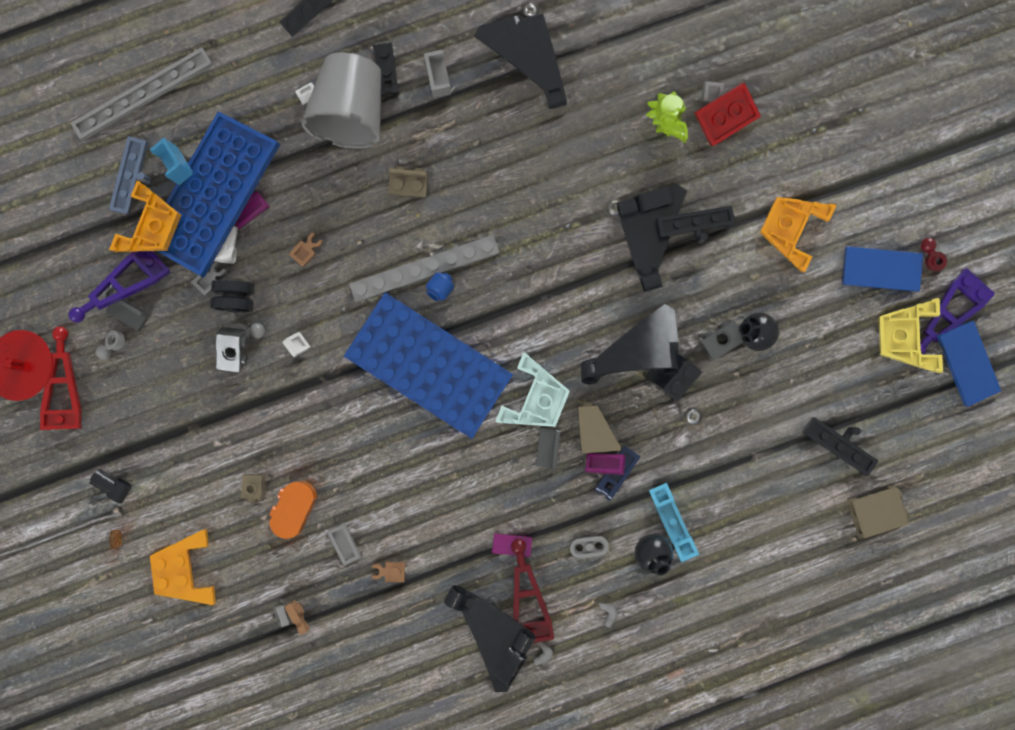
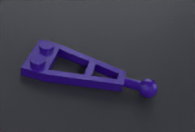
M152 251L131 252L88 295L90 300L88 303L80 308L74 307L69 311V319L75 323L82 322L85 314L93 308L97 307L98 310H101L146 289L170 274V270ZM135 262L149 278L124 289L116 279ZM110 285L117 291V293L107 298L98 299Z
M967 268L963 269L951 282L940 301V316L931 317L923 333L926 336L920 342L922 355L926 354L925 348L932 341L934 343L938 342V335L961 325L981 310L995 295L990 288ZM958 289L975 305L956 319L945 308ZM940 317H942L949 325L937 334L933 329Z

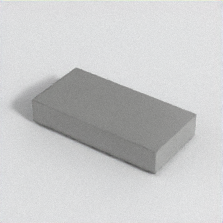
M346 523L327 531L343 566L362 557Z

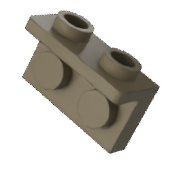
M402 166L389 168V195L426 198L428 173L424 169L413 168V170H405V167Z

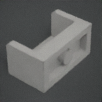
M443 50L424 53L433 97L452 94Z

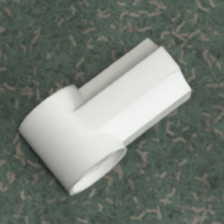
M237 227L232 228L214 262L235 263L237 256L235 247Z

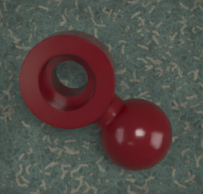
M925 238L921 241L920 248L923 252L928 253L925 259L926 267L931 271L944 269L947 264L945 254L935 251L937 244L934 239ZM937 258H939L940 263L938 265L936 264Z

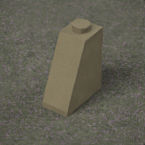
M593 402L581 403V407H577L581 453L621 451L620 445L599 407L593 406Z

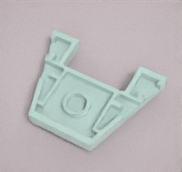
M523 352L517 369L534 375L535 379L521 412L518 413L501 406L495 422L556 427L570 391L529 355Z

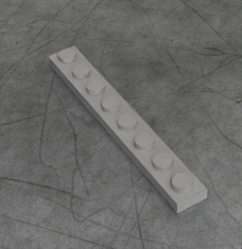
M203 47L76 119L71 122V125L79 139L84 141L214 65Z
M494 235L350 283L349 285L354 300L357 303L430 278L435 273L442 274L500 253Z

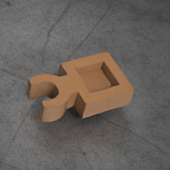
M314 233L308 236L306 244L301 240L289 253L303 268L315 257L314 248H319L323 244L321 239L317 243H313L312 240L316 236Z
M386 561L385 567L381 564H373L372 568L379 569V574H373L372 579H379L385 576V582H405L406 562Z
M296 600L288 603L284 608L293 624H296L299 634L302 635L308 632L310 628L303 618L304 610L301 604L297 603Z

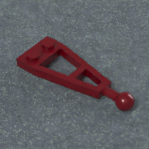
M515 539L511 544V550L516 554L518 566H514L513 619L519 622V598L536 596L544 620L521 624L536 636L533 643L553 640L555 638L551 617L531 566L525 563L524 552L526 550V543L522 539ZM521 572H527L533 587L532 589L519 591Z

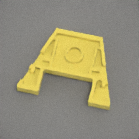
M940 298L880 316L878 318L880 355L935 373H942V355L921 354L919 317L940 316Z

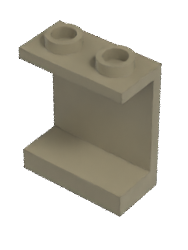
M887 486V490L862 498L852 497L846 499L859 537L868 538L909 525V514L906 508L903 507L901 501L903 496L897 487Z

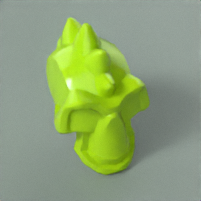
M675 91L669 95L658 93L657 101H649L647 103L652 110L646 116L653 119V125H657V133L662 132L669 137L674 136L680 139L682 143H686L688 128L686 123L681 122V115L686 110L684 101L677 96Z

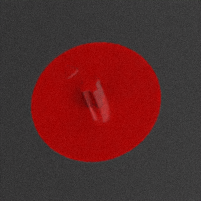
M15 330L6 333L0 337V396L12 401H22L35 396L46 385L51 374L52 357L49 347L39 335L31 331Z

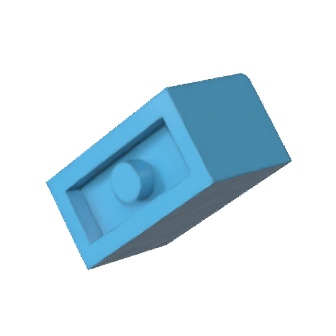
M163 138L150 149L153 154L161 158L167 168L166 177L178 185H181L194 174L179 148L167 139Z

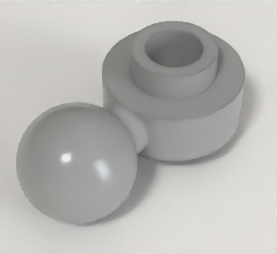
M240 323L234 324L231 327L245 329V337L248 339L250 336L261 338L265 334L264 326L259 323L253 324L250 328Z
M114 330L110 331L105 338V345L97 347L96 356L101 360H106L110 358L111 350L117 351L121 349L125 343L123 333Z

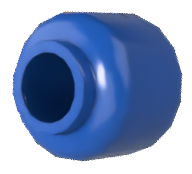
M435 273L426 284L427 295L435 301L445 300L454 289L452 277L447 273Z

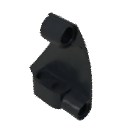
M543 13L523 19L520 16H514L478 27L474 37L498 53L542 88L550 110L567 105L558 63Z
M678 184L636 195V197L616 203L625 238L644 292L663 287L659 275V267L670 236L659 237L656 219L679 214L687 191Z
M664 304L621 336L597 358L582 361L580 364L582 383L591 385L597 383L602 376L607 374L638 370L661 369L662 375H676L679 372L677 360L679 343L675 310Z
M452 585L444 599V603L451 609L462 611L478 645L495 692H507L527 659L526 654L536 636L521 623L486 600L457 585Z

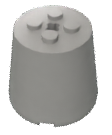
M352 53L330 54L324 59L302 118V127L316 139L323 140L325 138L333 141L332 145L345 148L371 147L375 141L379 142L381 69L373 61Z

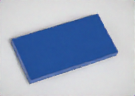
M847 246L844 252L842 285L919 292L923 253Z
M974 321L964 323L937 336L964 406L969 407L1001 392Z

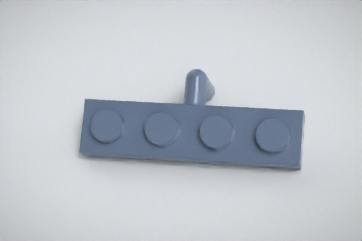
M127 137L109 210L130 215L134 202L131 194L136 181L145 184L151 183V178L141 172L149 144L148 141Z

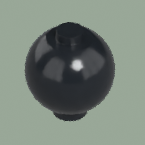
M754 313L743 320L739 326V333L746 338V340L742 338V341L747 348L754 351H764L776 343L779 336V327L770 315Z
M649 534L643 536L637 542L634 549L635 561L645 572L659 576L665 575L669 572L673 560V548L670 542L661 535Z

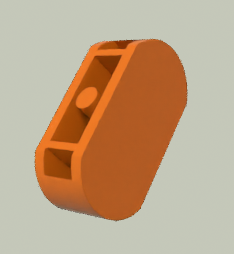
M296 481L286 485L285 488L282 487L277 496L279 499L277 506L274 505L270 511V528L280 538L289 539L300 534L317 499L316 490L305 481Z

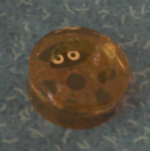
M111 530L109 536L110 549H119L122 543V533L120 530Z

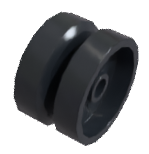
M213 280L211 282V292L223 296L210 298V309L234 313L253 312L254 301L242 297L254 295L255 284L232 280Z

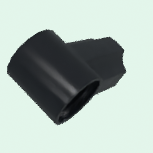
M98 469L92 475L89 483L106 493L110 500L120 504L123 503L132 488V485L127 481L115 478L101 469Z

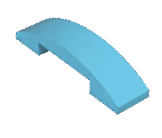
M667 483L649 490L658 515L680 561L684 562L699 555Z

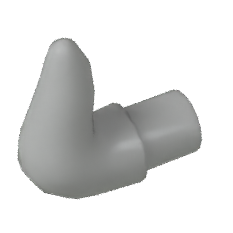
M599 603L600 608L609 613L604 625L611 628L617 619L618 609L613 605Z
M544 641L539 642L543 653L533 659L536 666L546 663L553 655V651Z

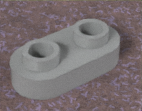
M602 536L576 538L570 544V552L576 558L602 556L609 548L607 540ZM601 542V548H595V543ZM578 544L583 546L581 551L576 550Z

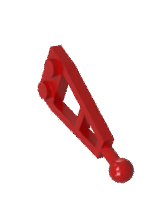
M56 327L52 331V337L56 340V353H51L52 369L43 392L40 408V430L82 429L81 405L70 353L65 352L64 341L68 338L69 334L64 327ZM62 359L66 377L55 378L58 360ZM54 384H68L72 410H49Z

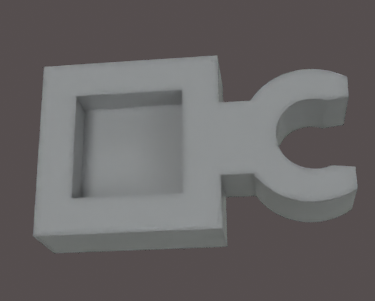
M705 81L703 83L701 101L712 102L734 87L724 89V83Z
M218 262L212 264L211 271L207 272L204 278L198 275L191 282L204 296H208L211 293V282L217 280L218 277H223L227 273L225 269L217 272L216 269L220 265Z

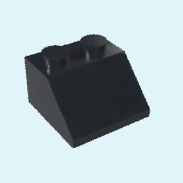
M677 354L679 372L676 375L665 376L661 374V369H654L645 377L673 402H678L702 374L701 370L680 354Z

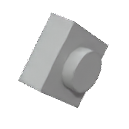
M278 605L273 607L278 625L280 627L289 625L288 619L290 617L284 606Z

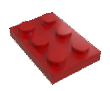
M745 83L739 84L694 112L710 146H715L761 117Z

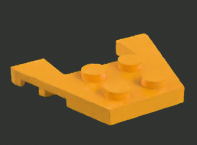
M136 181L131 197L146 202L133 237L128 238L115 234L109 250L114 252L167 251L181 214L143 183Z
M776 197L761 227L760 233L800 272L804 273L812 256L796 249L795 246L810 214L826 222L830 221L837 205Z
M203 529L150 555L154 594L208 605L216 604L214 586L194 588L189 550L209 546L207 529Z

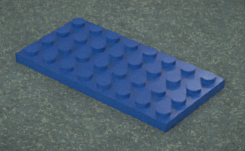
M218 111L188 163L194 174L181 185L176 183L166 203L181 214L168 250L158 252L204 278L278 150L280 143Z
M387 293L383 294L344 355L348 360L471 439L513 376L506 369Z

